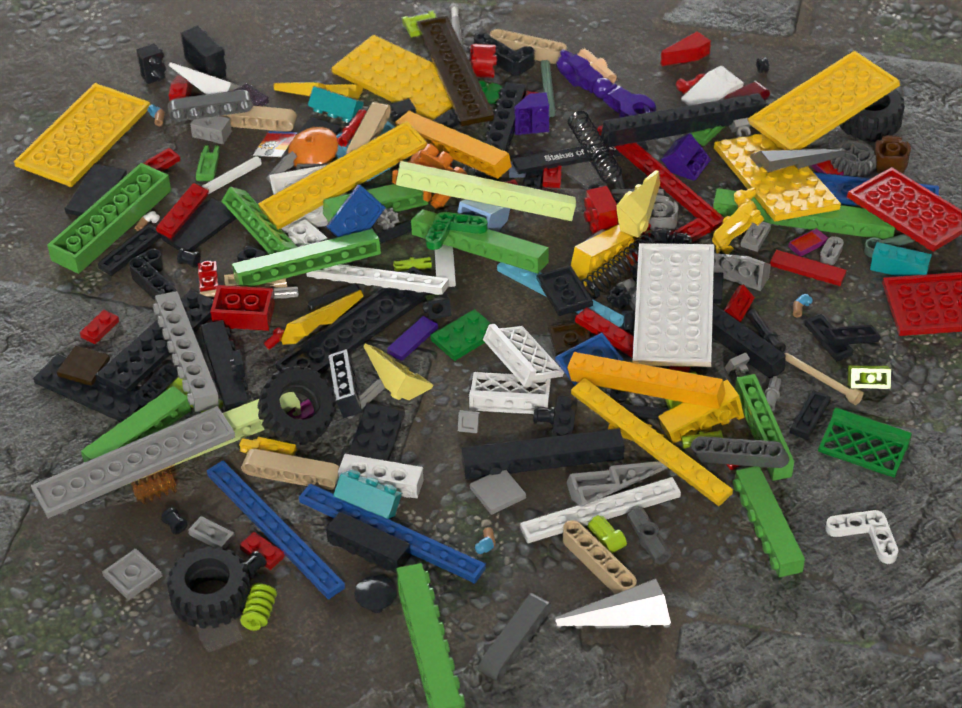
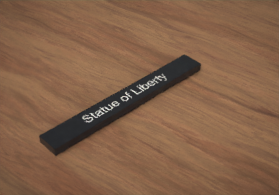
M645 141L637 142L640 147L648 151V145ZM592 144L588 148H593L597 144ZM603 145L597 146L591 151V153L601 149ZM575 147L514 158L512 164L518 174L544 170L545 168H557L561 165L568 166L590 162L582 147ZM608 148L615 157L623 156L616 148ZM602 149L601 151L597 152L594 155V157H598L599 155L604 153L606 149ZM604 154L603 156L599 157L597 160L604 159V158H606V156L609 155V154Z

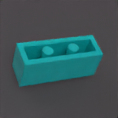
M313 86L308 106L313 107V111L321 114L323 111L328 112L327 116L333 118L339 116L342 117V121L348 123L351 122L358 110H362L364 104L362 101Z
M877 242L870 270L898 277L927 275L932 254Z
M349 470L340 473L333 496L389 519L395 516L402 493L396 491L397 488L392 485L384 486L379 484V481L375 478H365L360 476L358 471Z

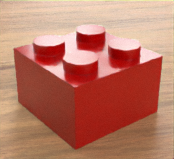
M603 186L586 190L584 219L586 222H589L592 234L602 229L607 231L619 225L617 203L608 187Z

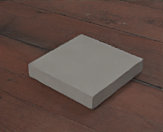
M507 470L502 471L501 474L485 476L470 484L472 492L491 515L526 499V493Z
M136 548L102 571L103 577L128 600L162 577L161 571Z

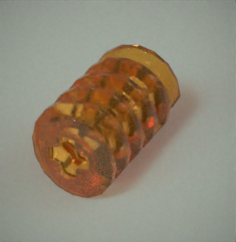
M170 469L169 475L165 470L161 472V477L154 473V480L147 476L146 483L139 479L138 486L135 482H131L136 501L140 500L143 505L146 504L147 497L151 502H153V495L161 499V492L169 496V489L177 493L175 480Z

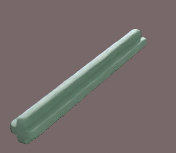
M542 60L544 93H547L549 117H554L555 103L550 61Z

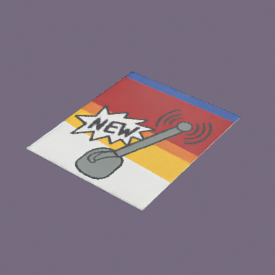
M269 131L253 156L282 157L297 132Z

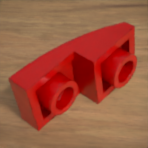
M216 261L198 263L200 292L217 289L218 274Z

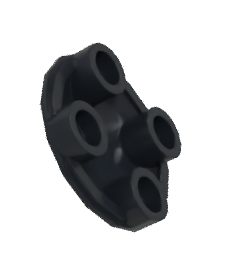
M373 575L364 578L358 583L354 595L355 600L362 607L371 610L373 613H380L384 608L393 603L397 597V589L389 578Z

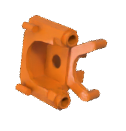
M428 144L424 149L415 153L408 161V163L468 175L460 167L456 166L455 169L450 167L453 158L447 152L442 151L436 157L439 150L432 144ZM398 170L392 172V183L396 184ZM423 191V200L429 202L432 199L431 205L436 209L443 208L451 198V196L437 193L431 198L432 192Z

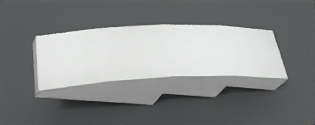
M443 244L440 249L435 250L436 277L448 278V287L455 286L453 247Z

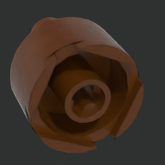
M898 136L882 137L881 141H877L874 150L877 173L880 174L892 167L904 174L908 167L911 151L910 144L907 141L906 143L903 142L902 138Z

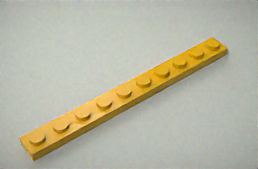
M586 378L582 379L571 389L573 396L616 429L620 428L624 435L716 505L720 506L733 494L732 488Z

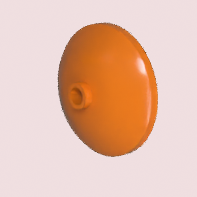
M312 127L303 130L293 138L288 148V154L293 151L297 155L293 161L295 167H297V164H328L336 156L339 144L337 143L336 135L330 129Z

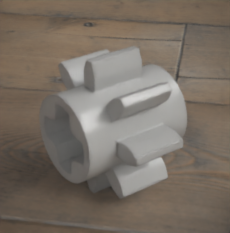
M393 208L385 209L379 216L377 225L383 226V230L395 227L394 224L399 222L398 213H395Z

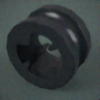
M763 57L762 60L760 58L756 60V67L759 73L769 71V62L766 57Z
M610 389V397L618 403L626 401L627 391Z

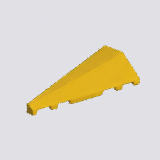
M274 83V90L304 96H311L313 86L356 100L359 99L363 91V86L356 84Z
M358 290L288 323L281 340L282 344H296L319 325L332 324L363 297L362 291Z

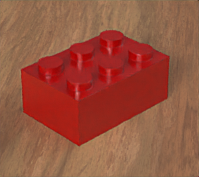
M218 285L211 308L212 322L223 320L225 327L230 329L269 331L275 307L273 288Z

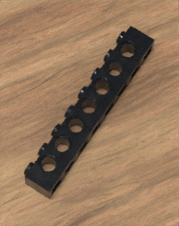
M506 82L504 89H501L500 99L497 100L496 105L497 110L493 112L494 119L490 121V131L486 132V142L484 143L508 153L515 133V106L525 98V84ZM474 169V175H477V177L495 181H499L500 177L497 179L484 172Z

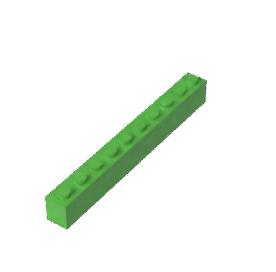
M717 188L713 208L723 217L731 216L739 208L734 200V193L736 191ZM755 197L751 199L757 209L760 210V215L764 218L763 222L811 230L817 228L825 232L879 238L882 240L894 236L895 227L863 208L840 206V210L774 222Z

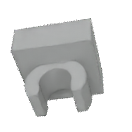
M748 118L734 120L730 126L731 132H736L737 137L742 136L741 131H744L746 136H749L751 133L749 129L751 125L748 122Z
M743 353L730 359L725 369L728 374L735 372L737 377L746 376V372L749 371L746 364L750 358L747 353Z
M460 410L458 431L478 433L479 412Z

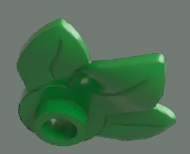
M480 80V86L488 103H497V100L500 99L497 92L501 91L502 86L496 83L487 84V82Z

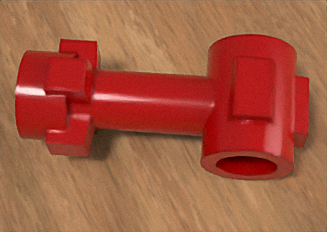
M698 74L696 79L687 82L684 79H679L676 82V88L683 94H686L705 74Z

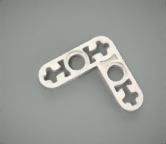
M872 510L836 515L827 519L826 532L830 536L840 537L869 532L879 560L886 564L896 561L898 548L887 519L881 511ZM858 521L861 525L853 526L850 522ZM884 534L887 539L881 540L876 535Z

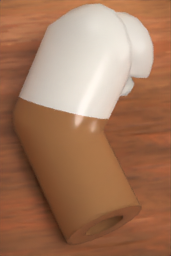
M155 211L147 213L140 218L135 229L139 232L147 226L149 221L156 223L160 216Z

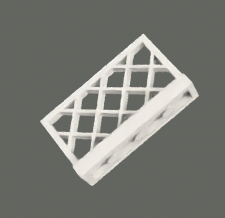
M495 324L488 326L483 338L484 342L524 387L531 386L534 380L563 377L564 371L523 326L498 328Z
M474 372L469 394V410L534 414L535 406L548 409L551 378L534 380L531 386L524 387L517 383L519 380L514 374ZM477 379H483L487 381L481 383ZM500 380L506 381L503 384L498 383ZM540 382V383H546V384H544V385H542V386H539V385H537L536 383ZM490 385L495 386V388L491 390L487 387ZM513 386L515 389L510 391L507 387ZM532 387L534 390L529 392L526 389Z

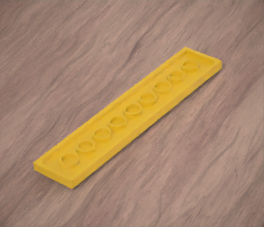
M406 121L258 203L259 208L277 229H281L321 207L324 199L338 197L419 152L427 146V142Z

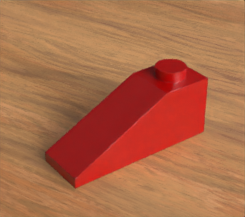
M695 32L661 51L660 65L666 66L700 60L710 54L711 40L699 32Z
M177 76L170 85V101L191 97L193 84L183 76Z

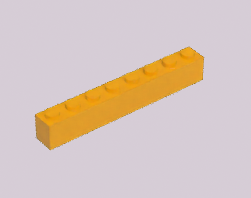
M408 111L395 122L397 127L408 121L427 142V145L432 144L439 150V153L442 151L447 152L454 160L497 179L512 167L509 153L448 128L431 119L422 117L419 114Z
M577 352L573 353L567 367L571 381L580 382L586 378L595 386L720 409L726 394L723 379Z

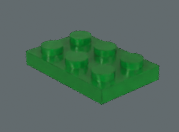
M474 309L431 334V341L453 361H456L485 343L483 338L491 323Z

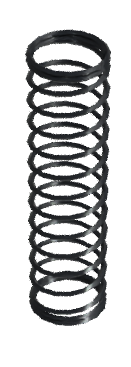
M585 111L573 113L568 119V125L584 152H586L595 170H597L601 180L604 183L616 181L620 178L622 169L618 162H616L613 154L610 153V149H608L594 123ZM580 114L586 115V117L580 118L575 122L576 124L581 119L586 118L584 123L576 127H574L575 124L571 126V123L576 116ZM586 123H590L589 126L581 131H577L578 128L583 127ZM589 127H592L591 131L585 133L584 135H580L582 131L586 130ZM592 131H595L594 135L590 136L588 139L583 140L584 136L588 135ZM594 136H598L596 140L592 141L589 144H585L587 140L591 139ZM597 140H601L600 143L595 145L593 148H588ZM599 145H603L601 149L591 153V151L594 148H596ZM602 149H606L604 153H602L598 157H594V155L597 152L601 151ZM609 154L603 160L596 162L599 157ZM608 158H611L610 162L606 163L603 166H599L601 162L605 161ZM609 163H614L613 165H610V166L606 167V168L602 171V169H603L606 165H608ZM617 167V169H620V173L615 178L608 180L603 178V176L613 174L604 175L611 168Z
M648 230L645 235L640 236L634 243H630L629 247H625L624 251H620L618 255H614L613 259H609L608 263H604L602 267H598L597 271H593L592 275H587L586 279L581 280L583 286V281L587 282L590 291L596 296L594 297L588 292L591 299L600 297V292L605 293V287L610 289L611 284L616 285V280L621 281V275L626 277L627 272L632 273V265L627 260L625 253L637 263L631 253V250H633L637 255L639 254L636 246L639 247V245L636 244V241H639L640 244L641 241L645 244H656L649 237L648 233H652L659 243L663 244L660 236L656 232ZM620 257L627 262L631 271H628L624 267L620 260ZM611 260H613L614 266L609 263ZM615 262L623 268L625 275L618 270ZM608 264L609 270L604 268V265ZM610 266H612L617 271V273L620 276V279L614 276L610 269ZM602 268L604 274H602L598 270ZM604 269L610 273L615 283H612L608 279ZM595 272H597L598 278L593 276ZM599 274L607 280L609 287L602 282ZM592 276L593 282L588 280V277ZM594 278L600 282L604 291L596 285Z

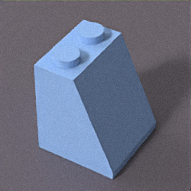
M465 199L460 201L457 214L484 217L488 221V229L498 232L508 221L510 208Z

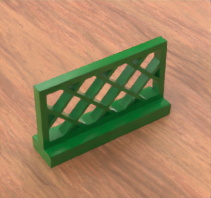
M835 407L832 419L819 445L818 452L895 478L904 455L910 446L912 433ZM836 425L842 427L845 432L835 435L832 429ZM859 433L862 434L863 438L854 441L851 434ZM847 436L851 443L841 446L838 439ZM877 439L883 445L873 448L870 441ZM835 441L837 448L829 449L825 447L826 443ZM866 442L869 450L860 452L857 445ZM895 445L901 447L902 450L892 454L889 447ZM853 447L857 453L849 456L845 454L844 450ZM886 449L889 456L879 459L876 452ZM873 454L876 461L867 462L863 456ZM892 460L894 469L884 468L882 463Z

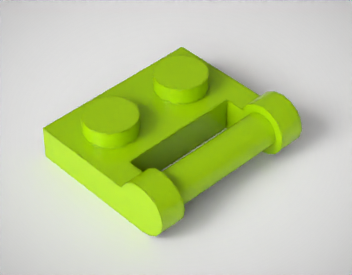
M428 11L427 14L409 18L406 16L402 17V23L410 37L419 36L420 33L417 29L416 21L436 18L434 11Z

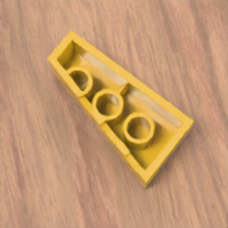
M619 225L575 246L571 267L580 281L584 278L586 279L587 275H592V272L597 271L598 267H602L604 263H608L609 259H613L614 255H618L620 251H624L625 247H629L630 243H634L637 237L620 231ZM608 264L604 265V268L609 269ZM597 272L593 276L598 277ZM592 276L588 277V280L591 282L593 281Z
M728 379L723 381L726 394L720 409L682 402L675 408L665 411L662 415L658 416L661 428L672 444L681 441V436L695 435L700 430L707 432L712 430L714 425L721 423L723 426L729 424L733 418L738 420L744 418L739 394Z

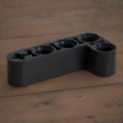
M478 32L474 35V44L495 45L494 56L497 57L496 66L511 75H521L535 65V49L531 46H524L514 51L487 33Z
M150 249L130 260L129 266L132 279L154 300L156 295L177 291L159 273L163 270L162 256L159 250Z

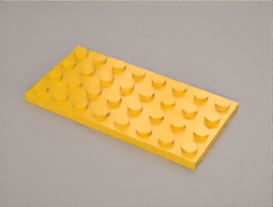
M375 35L371 36L332 67V73L356 85L363 86L364 89L393 103L409 98L416 107V114L432 121L453 108L432 62Z
M853 51L749 117L748 122L783 150H801L899 87L900 80L856 51Z
M94 83L14 161L15 167L72 187L148 111V107L151 104L146 100Z
M754 134L753 136L714 142V149L746 188H756L755 199L774 222L840 210L841 203L808 166L798 169L795 165L771 172H767L763 166L758 167L750 158L751 154L759 151L783 150L765 135Z

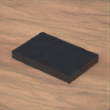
M571 265L537 275L539 285L558 316L593 306V300Z

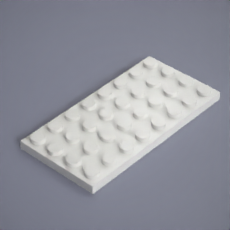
M639 244L633 363L648 366L711 367L714 244Z

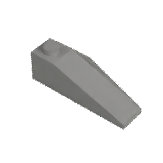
M714 253L713 272L724 273L723 278L761 291L769 279L771 268L769 263L749 256Z

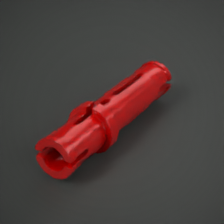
M358 110L349 125L344 127L342 134L337 139V143L340 146H347L349 141L353 139L367 113L366 110Z

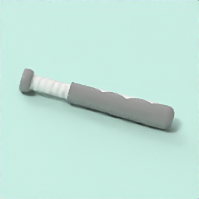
M453 3L449 7L452 12L451 24L462 45L460 20L458 17L459 6Z

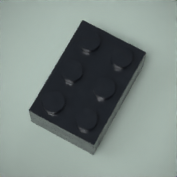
M198 25L181 32L184 57L197 72L219 79L225 77L227 66L224 61V49L218 46L215 40L210 38L207 32Z

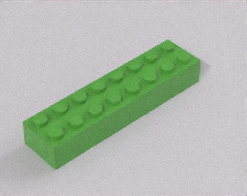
M140 163L47 245L51 261L78 274L81 273L171 192L169 175Z
M422 563L397 568L398 593L429 708L465 707L463 694H459L458 676H454L453 673L455 670L453 658H449L448 655L450 652L447 639L444 640L443 637L445 635L443 623L439 622L438 619L440 617L438 605H434L435 596L433 588L429 587V573L424 571Z

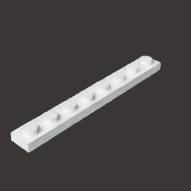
M341 264L307 273V277H315L316 279L360 283L367 286L375 285L383 288L390 287L399 290L433 293L435 295L443 294L449 286L448 278Z
M673 477L601 498L584 506L578 505L520 523V529L527 543H531L563 533V526L567 521L574 520L582 526H587L592 518L597 515L610 519L629 513L636 507L646 508L679 498L681 491Z

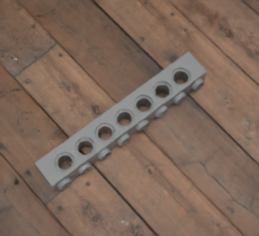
M178 292L156 295V303L153 304L154 314L158 315L159 327H163L164 340H168L169 353H173L172 360L174 366H178V377L183 379V390L188 392L187 399L189 405H193L195 412L217 407L218 392Z

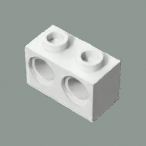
M306 219L288 228L289 238L297 247L327 240V237Z

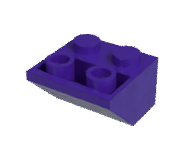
M546 92L529 94L515 106V135L549 132V102Z
M691 133L676 139L661 158L671 173L693 181L697 179L711 160Z

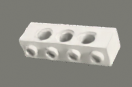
M344 454L338 470V478L340 473L355 470L362 477H372L377 479L379 484L396 487V491L401 492L402 496L417 499L424 481L423 467Z

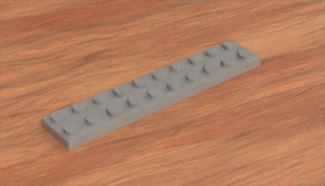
M217 406L31 485V488L46 517L50 518L235 438V432Z

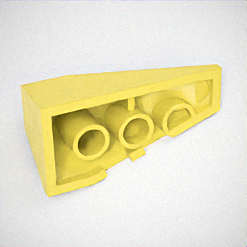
M655 170L646 177L642 185L637 184L635 190L627 192L616 205L620 231L639 238L647 230L660 186L659 171Z
M365 343L364 349L384 387L391 392L390 395L397 400H401V398L411 400L432 389L433 384L424 377L409 371V367L395 361V358L381 349Z

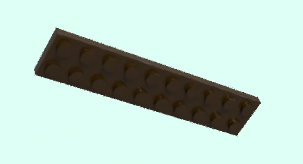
M448 15L416 21L417 29L461 127L493 120L494 113Z

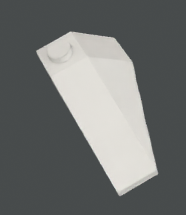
M173 63L169 64L170 67L206 95L239 91L241 89V86Z

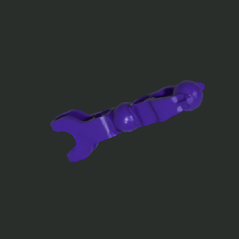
M566 50L560 51L561 56L556 64L561 74L574 87L579 86L590 93H594L597 98L603 99V102H606L609 107L619 113V118L656 112L655 103L647 96L632 94L624 88L613 84L609 79L603 78V75L594 69L587 59Z

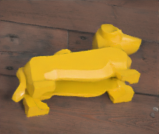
M755 187L746 191L741 189L734 193V200L739 208L734 214L723 219L722 225L714 232L712 238L717 254L720 251L724 254L731 253L734 248L728 245L732 239L748 230L752 223L758 226L764 220L763 216L760 215V210L751 201L756 194Z

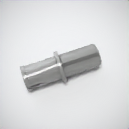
M773 376L770 379L768 388L764 393L772 411L775 409L776 401L780 397L781 379L777 378V376Z

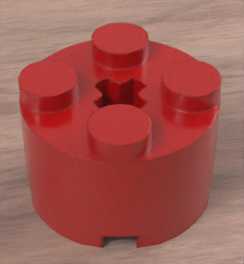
M471 45V66L476 77L494 78L495 70L493 66H496L497 57L494 56L495 45Z

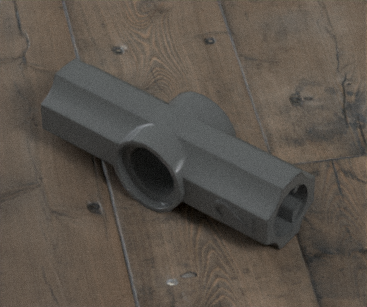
M633 508L627 514V519L638 535L640 545L648 551L654 563L659 565L666 563L671 558V552L661 538L658 526L650 520L643 508Z

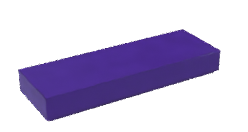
M422 316L387 348V353L403 361L438 329V324Z

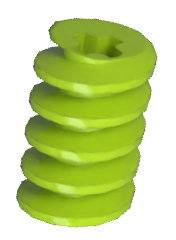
M254 583L252 585L242 612L243 615L240 618V622L245 628L257 631L268 624L277 591L263 583Z

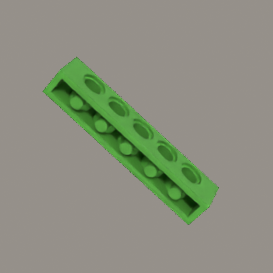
M229 187L222 199L223 204L269 254L297 248L280 228L277 229L259 208V205L245 190Z
M756 375L736 377L735 390L739 394L743 414L754 439L758 441L779 442L789 455V463L785 467H767L772 481L792 477L793 457Z

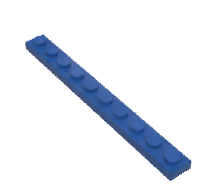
M224 461L206 470L207 476L277 548L284 552V555L327 599L345 589V583Z
M309 484L299 496L300 503L332 518H335L339 512H342L410 543L412 555L470 582L476 583L486 569V564L387 518L333 496L334 494L315 485Z

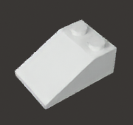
M719 66L709 71L682 97V101L690 106L723 100L729 93L742 88L743 82L723 66Z

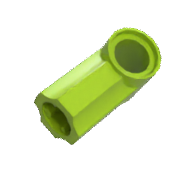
M597 515L588 523L590 531L611 554L627 546L624 534L620 530L615 531L603 516Z

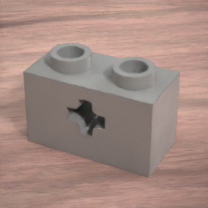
M221 116L193 119L190 124L192 137L224 144L232 132L230 118Z

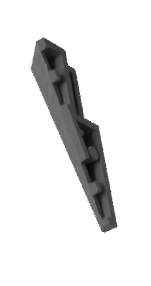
M845 150L759 151L751 154L750 158L758 167L763 166L767 172H771L792 165L800 169L844 156Z

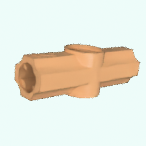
M586 49L580 50L577 54L587 59L590 65L603 75V78L609 79L613 84L617 80V76L607 68L603 58L597 59Z

